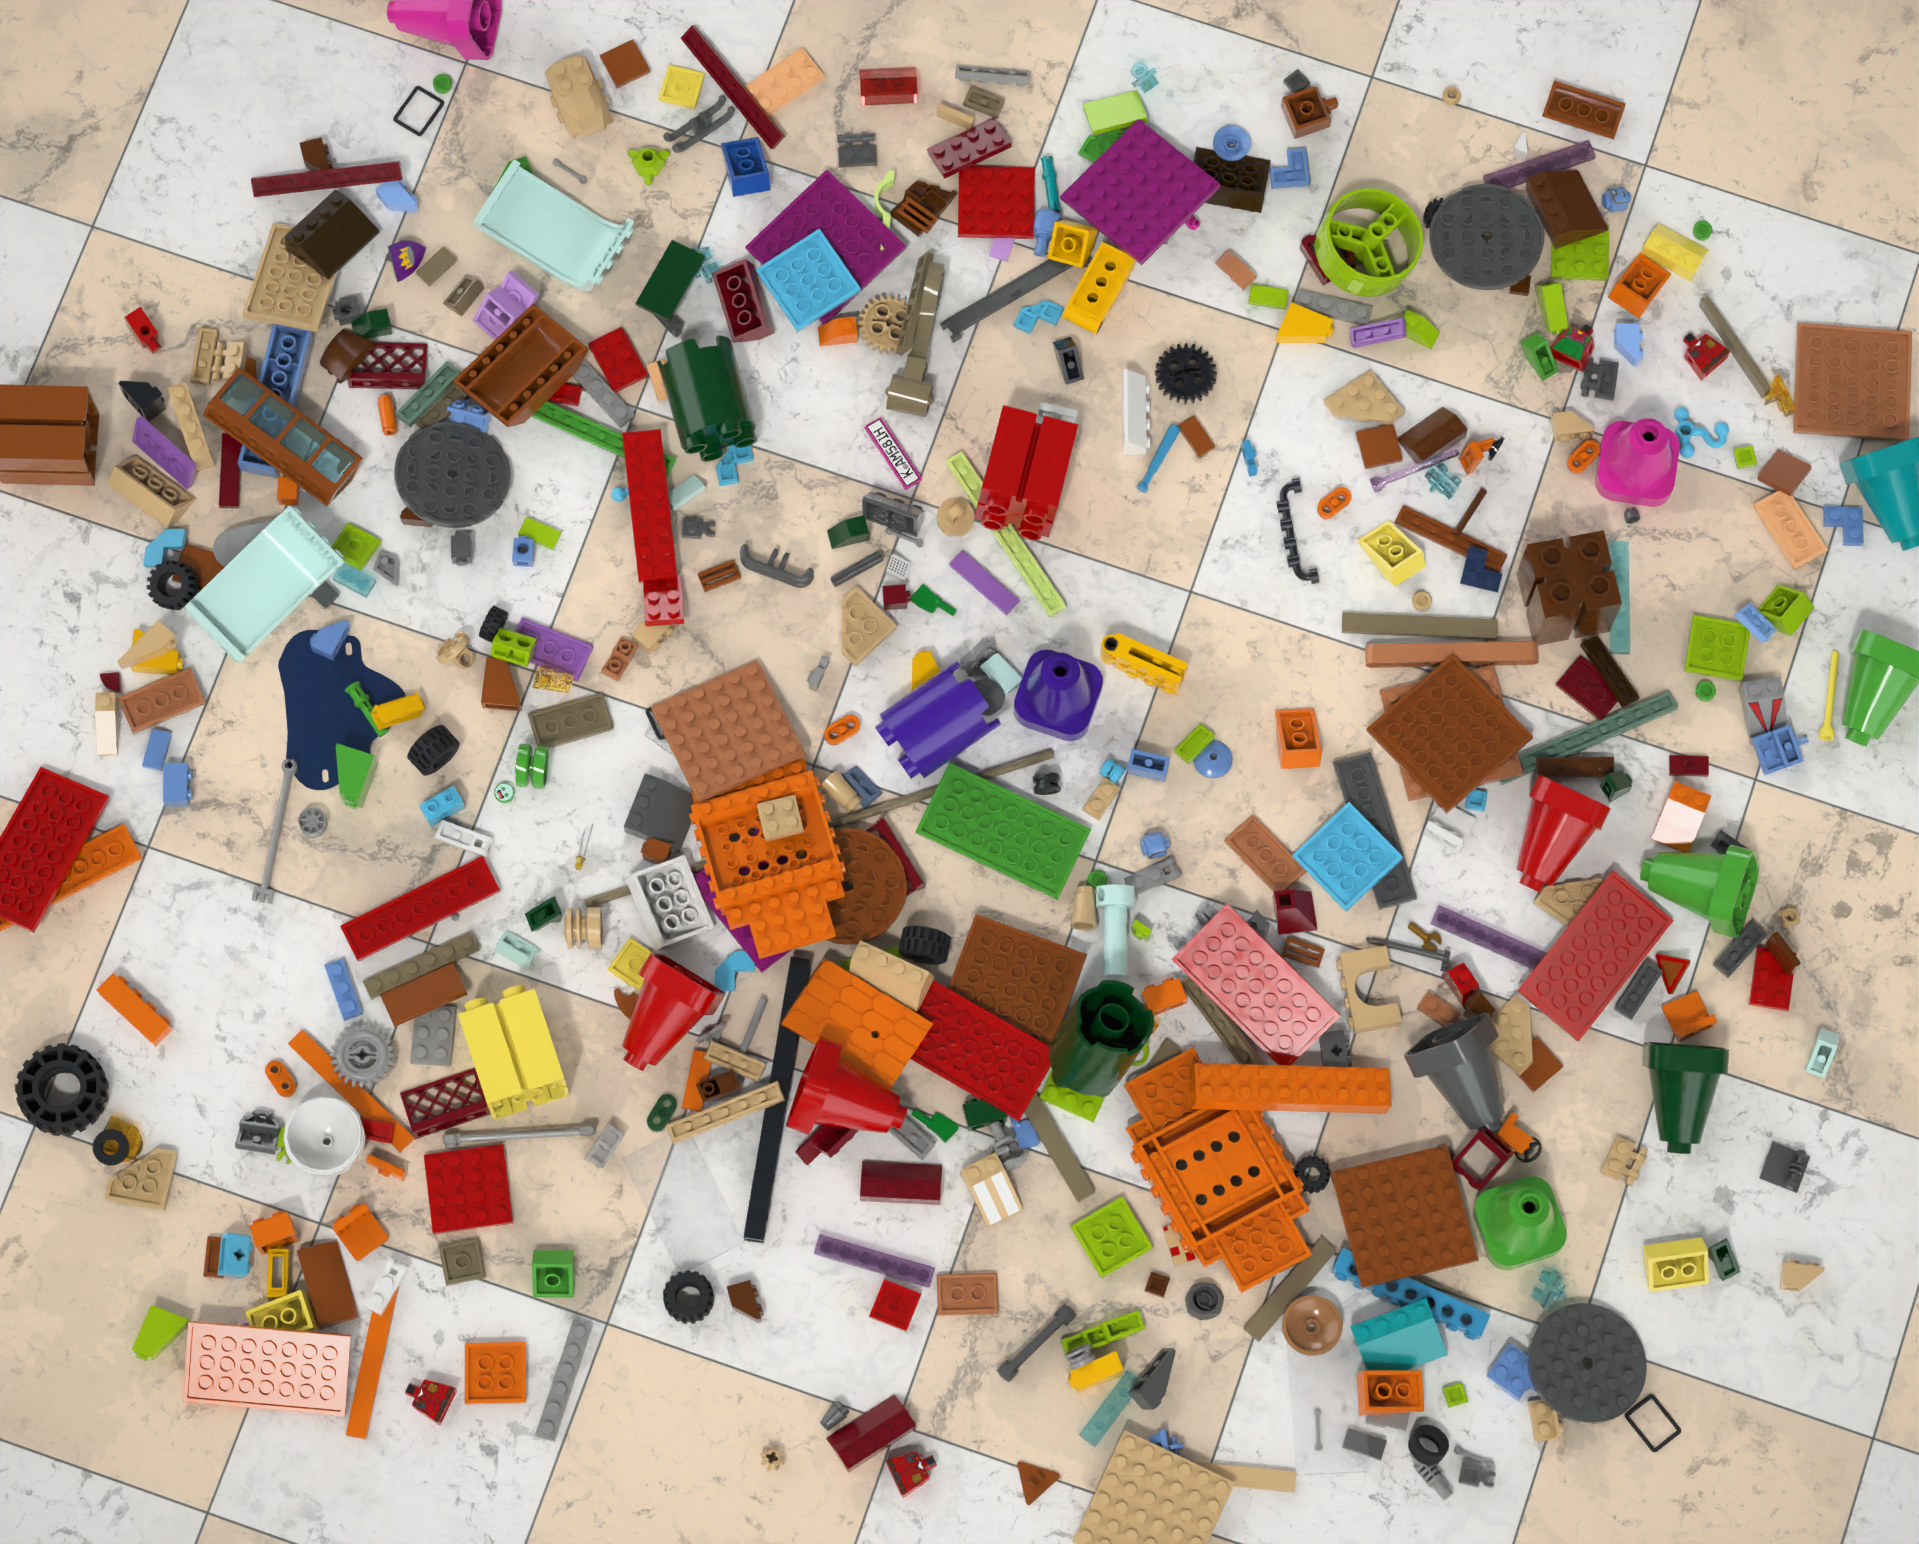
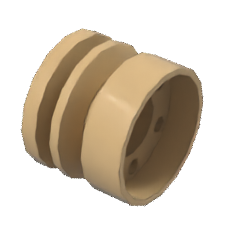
M577 907L576 916H573L572 908H567L564 919V937L568 949H573L574 940H577L578 949H581L583 940H587L589 949H602L603 927L601 907H588L586 916H582L580 907Z

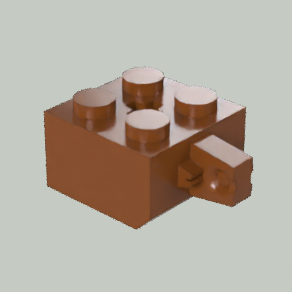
M1311 87L1282 97L1281 108L1294 139L1329 128L1331 123L1329 114H1331L1332 110L1337 109L1339 105L1336 97L1327 100L1322 98L1317 87Z

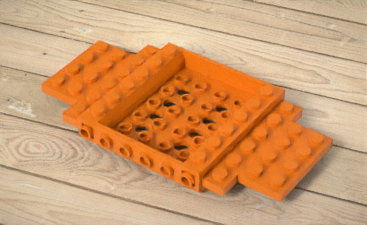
M804 758L788 763L700 803L697 802L691 791L694 804L691 805L692 813H689L692 825L696 824L697 827L694 830L696 841H701L702 844L698 848L701 858H706L707 863L703 865L706 876L710 875L712 879L708 881L711 893H716V898H713L716 910L720 909L722 916L726 915L730 930L750 925L759 959L836 937L826 902L845 897L841 881L844 880L843 873L846 872L843 861L839 862L838 856L841 855L839 846L833 843V839L836 836L833 827L829 828L827 823L831 819L828 810L824 811L822 806L826 802L823 793L819 794L817 789L821 788L818 776L814 777L812 770H807ZM795 795L804 833L766 842L757 804ZM751 828L759 829V834L756 836L748 834ZM733 833L740 835V839L736 842L729 840L730 835ZM800 850L806 851V858L798 859L796 857L797 852ZM780 856H786L788 862L780 865L777 863V859ZM760 862H768L769 867L766 870H760L758 868ZM742 867H748L750 873L742 876L739 874V870Z
M1193 1047L1123 1085L1142 1118L1126 1127L1125 1130L1134 1144L1130 1155L1134 1163H1139L1142 1168L1140 1173L1145 1181L1148 1180L1151 1184L1150 1191L1155 1199L1158 1198L1160 1200L1161 1211L1165 1216H1169L1171 1220L1169 1224L1173 1232H1178L1181 1237L1179 1242L1185 1251L1188 1250L1190 1254L1195 1252L1204 1268L1222 1259L1242 1294L1312 1256L1293 1222L1296 1218L1308 1213L1309 1208L1301 1196L1304 1184L1300 1177H1296L1293 1173L1294 1167L1289 1159L1286 1160L1282 1154L1284 1149L1280 1142L1276 1143L1274 1140V1132L1270 1125L1266 1126L1262 1111L1191 1109L1189 1070L1194 1063H1202ZM1237 1132L1240 1136L1239 1141L1231 1142L1228 1139L1229 1133ZM1219 1141L1222 1144V1150L1219 1152L1213 1151L1211 1143ZM1200 1150L1204 1152L1205 1158L1202 1161H1196L1193 1157L1195 1151ZM1178 1160L1187 1162L1185 1170L1181 1171L1176 1168ZM1255 1166L1259 1169L1260 1173L1257 1177H1251L1248 1174L1250 1167ZM1233 1176H1239L1242 1179V1184L1237 1187L1233 1186L1230 1179ZM1214 1186H1223L1224 1194L1221 1196L1215 1195L1213 1192ZM1197 1195H1205L1207 1203L1205 1205H1198L1195 1201Z

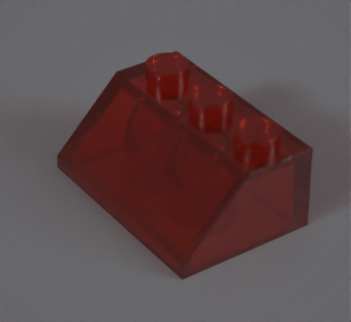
M916 67L859 69L861 106L918 103Z

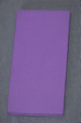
M142 416L138 417L135 423L132 442L188 490L192 487L197 464Z
M521 618L515 632L537 639L535 653L530 663L578 682L594 647Z

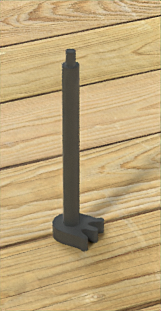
M1376 937L1366 938V941L1371 942V944L1387 946L1388 948L1441 960L1440 971L1446 972L1451 951L1445 950V953L1441 954Z

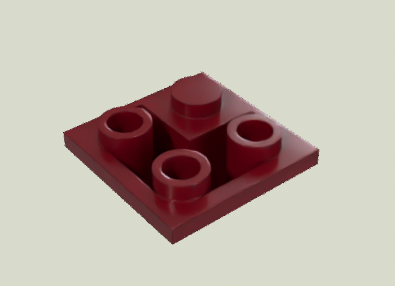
M1297 889L1274 891L1272 900L1278 935L1317 930L1311 891Z

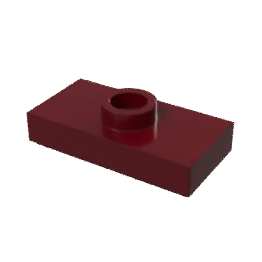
M1669 755V776L1708 777L1709 756Z

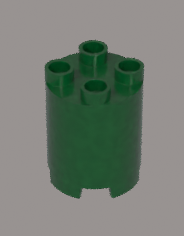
M720 335L716 337L717 346L699 348L693 338L666 350L668 362L664 365L661 363V360L657 361L681 447L687 454L699 452L703 462L719 459L723 456L722 448L735 444V447L743 448L757 442L755 421L731 340Z
M1102 980L1097 987H1093L1083 994L1081 993L1049 1047V1062L1053 1070L1051 1078L1055 1085L1060 1088H1069L1084 1095L1106 1097L1120 1083L1150 1038L1154 1027L1152 1009L1145 1010L1142 1003L1133 995L1134 987L1116 980Z

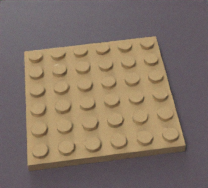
M1124 1430L1072 1542L1076 1544H1207L1235 1482Z

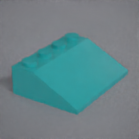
M1427 1298L1350 1326L1367 1370H1409L1448 1355Z

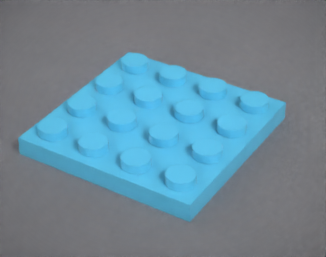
M820 229L756 269V273L797 333L861 292V288Z
M1350 802L1340 809L1292 855L1345 912L1352 908L1403 859V856Z

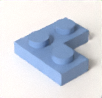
M1306 148L1287 149L1288 167L1270 168L1271 189L1304 187L1310 184Z
M1824 506L1823 527H1843V546H1863V507Z

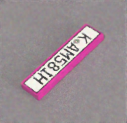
M881 417L864 427L905 490L922 481V478Z

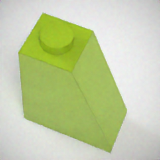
M1551 281L1534 285L1546 331L1552 332V334L1563 333V329H1567L1569 326L1561 283Z
M151 1305L132 1348V1351L136 1354L135 1357L147 1361L148 1358L154 1360L188 1328L189 1319Z

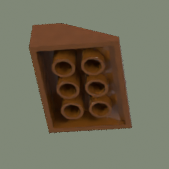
M1578 170L1545 171L1526 178V192L1537 214H1539L1555 249L1608 231V227Z

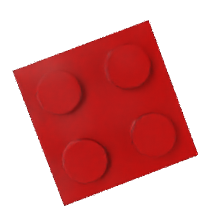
M884 1279L869 1318L907 1332L921 1293Z

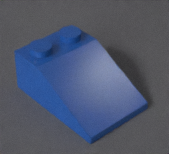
M758 137L721 143L733 197L770 191L769 172Z

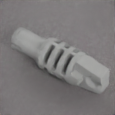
M1410 1454V1457L1416 1463L1413 1465L1414 1469L1430 1487L1433 1486L1443 1500L1450 1497L1453 1492L1442 1480L1443 1476L1435 1465L1423 1464Z

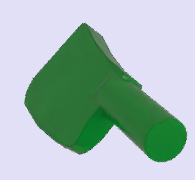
M924 584L911 597L912 603L929 613H934L938 607L952 616L957 612V609L942 601Z
M916 1108L911 1113L913 1117L924 1123L944 1143L959 1129L958 1125L942 1114L935 1113L930 1119Z

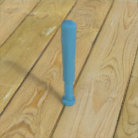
M1175 424L1169 426L1148 466L1149 470L1142 482L1137 485L1139 491L1143 493L1148 491V484L1158 471L1180 432L1179 426Z

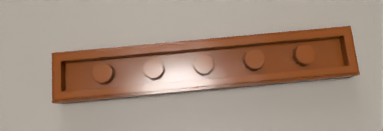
M1404 505L1394 522L1464 557L1467 556L1469 546L1488 550L1485 567L1497 573L1500 572L1508 556L1463 533L1456 537L1453 535V528Z

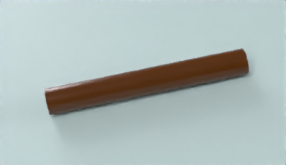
M1481 488L1454 529L1453 535L1456 537L1460 536L1487 494L1485 489Z

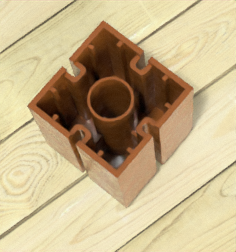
M0 384V481L2 484L95 486L97 451H91V446H97L100 413L95 401H93L88 386Z

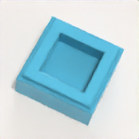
M1475 789L1467 796L1465 809L1484 812L1488 792Z

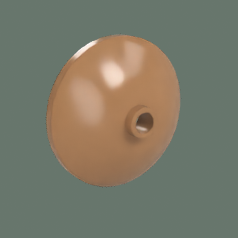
M1307 1295L1296 1299L1288 1306L1283 1315L1282 1332L1284 1338L1291 1348L1303 1355L1318 1356L1329 1352L1338 1343L1342 1334L1343 1323L1340 1312L1332 1302L1320 1296ZM1308 1325H1313L1315 1330L1309 1331Z

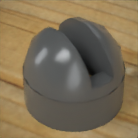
M1632 507L1631 510L1629 508L1625 510V522L1632 524L1640 520V514L1636 508Z

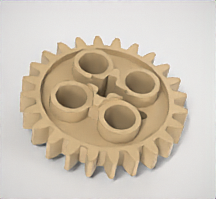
M881 295L880 301L873 298V304L867 302V308H862V314H859L858 318L861 320L858 321L857 325L861 327L858 333L863 334L861 337L862 341L867 340L866 346L873 345L872 351L878 348L879 354L886 350L887 355L890 354V351L897 355L896 348L899 338H893L891 335L897 334L900 336L903 321L900 322L896 318H904L907 305H904L905 299L899 302L898 296L891 300V296L888 295L885 300ZM878 312H884L886 316H880ZM873 329H879L881 333H875Z

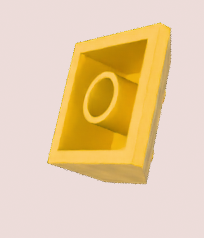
M1064 219L1055 221L1048 259L1083 268L1094 249L1098 229Z

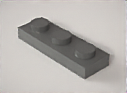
M1752 922L1713 966L1725 977L1729 978L1768 934Z
M1646 961L1614 1010L1627 1019L1632 1020L1663 973V970Z

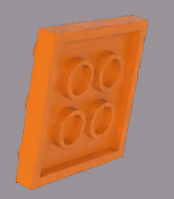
M526 1342L465 1343V1405L526 1403Z

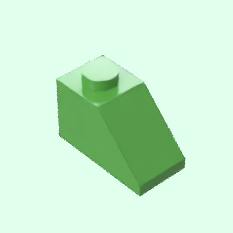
M1535 333L1520 342L1526 359L1541 380L1544 381L1559 371L1546 339Z

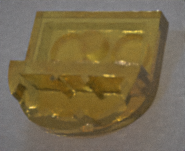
M113 1115L110 1116L104 1130L115 1129L122 1132L129 1142V1153L123 1162L135 1159L140 1154L143 1146L139 1129L133 1124H129ZM108 1140L103 1146L104 1152L108 1155L115 1154L119 1149V1144L115 1140Z

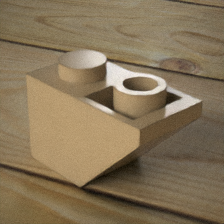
M1573 411L1553 413L1551 424L1554 441L1565 443L1571 441V439L1588 440L1594 434V426Z
M644 620L631 634L632 640L650 655L661 647L662 641L666 637L669 638L675 632V625L645 626Z
M1787 1260V1262L1781 1265L1779 1289L1800 1292L1824 1272L1825 1267H1821L1819 1263L1808 1262L1805 1265L1799 1264L1797 1260Z

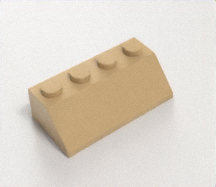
M137 455L114 466L107 482L114 491L123 495L129 502L138 506L144 513L153 517L166 528L178 522L196 499Z
M861 940L851 958L849 968L850 974L855 975L878 991L915 1012H918L935 978L930 972Z

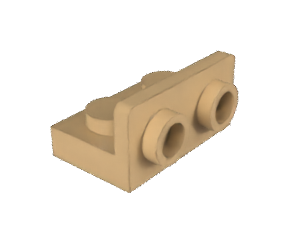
M1542 1399L1528 1401L1534 1441L1559 1439L1561 1433H1563L1562 1421H1558V1412L1551 1410Z

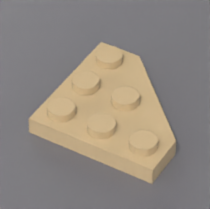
M1371 370L1324 400L1325 406L1335 418L1343 419V417L1354 418L1357 421L1381 422V424L1390 425L1405 415L1402 407Z
M857 586L843 598L842 654L855 667L897 629V625Z
M1595 878L1588 881L1545 886L1533 904L1565 926H1568L1604 880Z
M1515 995L1492 1018L1499 1036L1490 1044L1491 1052L1520 1076L1533 1063L1530 1006Z
M156 1148L143 1159H139L120 1174L110 1178L104 1199L165 1211L178 1152Z

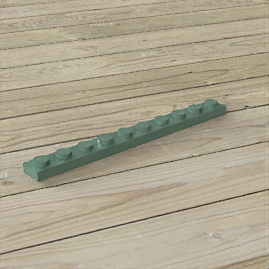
M1665 692L1518 755L1523 776L1536 771V758L1569 757L1678 710L1671 692ZM1523 776L1501 779L1500 783L1504 785Z

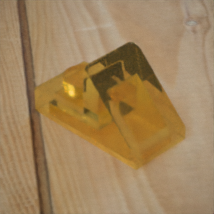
M1779 374L1772 383L1764 405L1778 400L1777 406L1780 412H1783L1785 417L1793 414L1796 407Z
M544 665L537 669L532 687L569 693L574 675L571 672L553 670L549 665Z

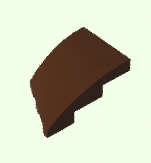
M917 180L905 191L903 200L891 210L890 214L919 237L924 232L897 213L898 208L900 209L901 204L906 201V198L910 197L936 217H939L954 200L957 192L941 190L939 186L928 185ZM911 204L908 205L909 207H911L912 209H914L916 212H918L919 214H921L923 217H925L926 219H928L930 222L932 221L931 218H929L928 216H926L924 213H922L921 211H919L917 208H915V207L912 206ZM906 209L903 211L910 217L915 219L917 222L922 224L924 227H928L926 223L921 221L919 218L914 216Z
M342 329L327 346L321 357L320 365L327 369L330 375L334 374L337 377V382L341 384L351 377L352 369L363 363V355L374 349V341Z

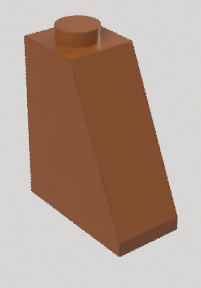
M495 657L486 658L481 697L482 708L510 711L522 710L507 661Z

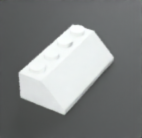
M1123 369L1122 378L1123 455H1146V450L1150 449V437H1147L1146 430H1150V419H1146V412H1150V401H1146V394H1149L1150 385L1146 383V376L1128 369Z

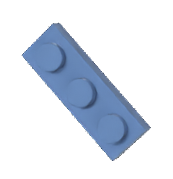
M344 959L325 964L324 966L343 1020L346 1021L363 1015Z

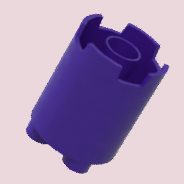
M957 660L879 714L883 721L877 724L875 728L888 747L896 741L899 742L906 753L897 759L911 779L919 773L925 779L1002 725L997 718L988 724L983 719L981 714L989 705L971 679L968 678L960 683L955 679L952 673L961 667Z

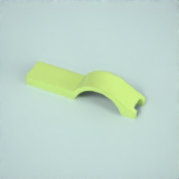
M890 170L876 188L874 195L875 211L889 230L891 214L882 209L879 204V198L886 189L894 187V170Z

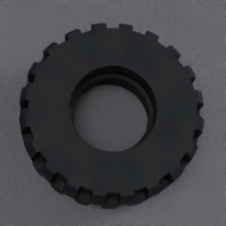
M58 1043L55 1047L51 1045L45 1046V1050L40 1053L38 1050L32 1054L33 1058L30 1061L26 1059L23 1063V1070L18 1072V1084H15L17 1104L27 1120L44 1133L49 1132L54 1136H60V1134L70 1136L75 1131L79 1130V1132L86 1130L85 1126L91 1123L93 1125L97 1121L96 1117L98 1114H102L105 1109L103 1105L108 1101L107 1089L109 1088L105 1077L106 1074L98 1061L88 1051L80 1049L79 1046L73 1044L66 1046L65 1043ZM60 1073L75 1075L80 1082V1091L76 1099L70 1104L61 1107L50 1105L44 1097V1089L47 1082Z

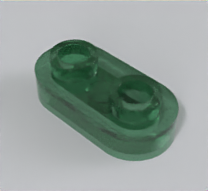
M665 1094L658 1099L647 1117V1125L651 1131L661 1132L666 1128L677 1109L675 1097ZM665 1101H669L671 1105L669 1107H665L663 1103ZM659 1118L660 1123L654 1124L653 1120Z

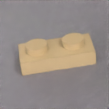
M1104 777L1083 807V811L1099 821L1121 788Z

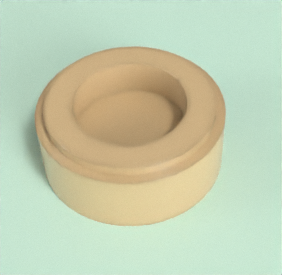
M1419 591L1414 594L1412 606L1415 610L1424 612L1431 606L1432 599L1427 592Z

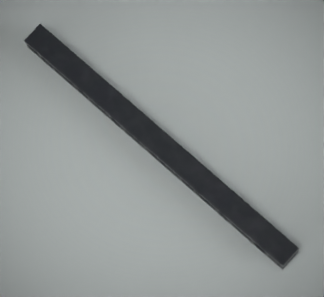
M792 956L790 958L780 1023L808 982L811 966L810 959ZM780 1023L769 1084L776 1081L779 1082L785 1101L765 1108L743 1236L744 1241L764 1244L799 1037V1035Z

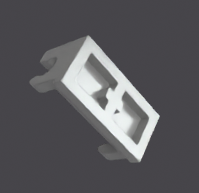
M607 1124L584 1160L592 1162L597 1168L603 1169L625 1135Z

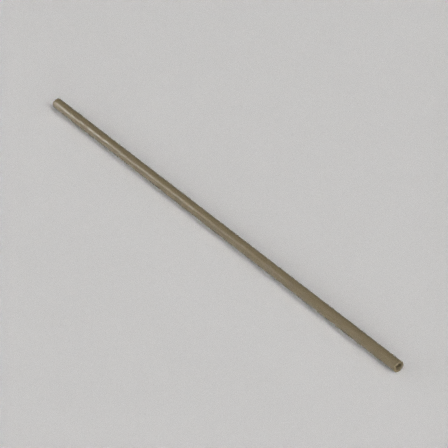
M1048 749L974 774L987 780L1052 759L1054 755L1052 749ZM937 786L831 819L830 822H827L828 826L835 829L931 798ZM706 860L689 865L692 874L703 870V864L707 863ZM627 885L584 900L587 908L631 895V891Z

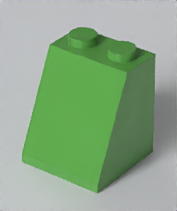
M337 743L336 757L341 798L347 807L356 809V807L362 808L377 767L375 756Z

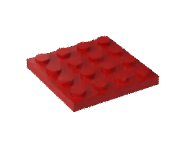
M971 166L960 171L958 238L1034 239L1035 167Z
M504 1144L424 1155L433 1235L513 1224Z

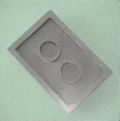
M441 1006L414 1019L411 1064L451 1067L456 1007Z

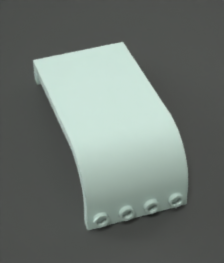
M515 159L475 217L472 225L561 282L583 291H591L595 284L599 285L605 276L602 273L606 268L608 270L611 268L615 261L612 259L615 253L620 254L625 246L623 241L625 238L629 239L635 230L632 228L634 221L630 218H627L625 225H617L604 220L521 168L520 162Z
M288 506L183 607L237 664L315 588L344 563L342 560L343 555L337 549L333 550L328 545L330 542L323 535L319 536L315 532L316 528L309 521L305 522L301 518L302 514L296 507L291 508Z

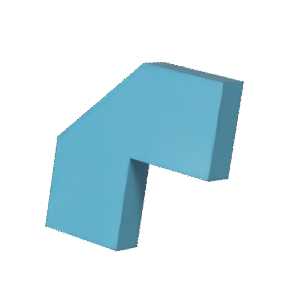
M1048 300L1030 307L1021 308L1013 327L1031 335L1038 319L1056 326L1064 308Z
M735 444L730 445L726 454L716 466L720 487L739 483L735 465L754 461L751 445L743 448H737Z
M185 529L164 530L146 546L144 567L155 568L157 564H162V561H165L166 549H185L187 531Z
M734 951L715 970V986L722 991H735V972H755V963L745 951Z

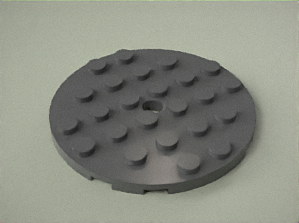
M1477 184L1462 188L1461 191L1453 195L1451 194L1440 204L1431 221L1429 243L1437 265L1452 280L1472 289L1498 290L1520 282L1533 271L1542 254L1544 228L1539 214L1536 213L1532 204L1521 194L1518 195L1510 191L1509 188L1500 185ZM1490 234L1492 236V239L1486 242V240L1482 238V235Z
M459 422L434 423L430 427L414 432L404 445L401 446L395 461V486L403 503L419 518L441 527L463 528L485 521L496 513L505 501L511 480L508 459L505 457L498 442L493 437H489L481 432V429ZM453 471L456 472L458 476L451 479V477H449L447 473Z
M1588 1303L1564 1306L1547 1316L1539 1324L1534 1335L1531 1337L1528 1347V1372L1532 1385L1542 1401L1551 1410H1555L1563 1415V1418L1577 1423L1598 1424L1608 1422L1625 1413L1640 1396L1647 1372L1645 1351L1638 1335L1630 1324L1610 1309ZM1586 1358L1592 1361L1591 1368L1583 1366V1359Z

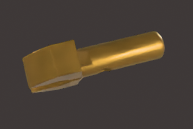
M1413 922L1409 923L1408 929L1423 940L1424 945L1422 948L1433 952L1436 951L1437 948L1430 944V940H1435L1436 943L1441 945L1440 934L1436 931L1432 934H1427Z

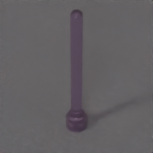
M1457 449L1450 450L1383 478L1373 477L1370 479L1375 493L1380 492L1389 483L1458 456L1459 451Z

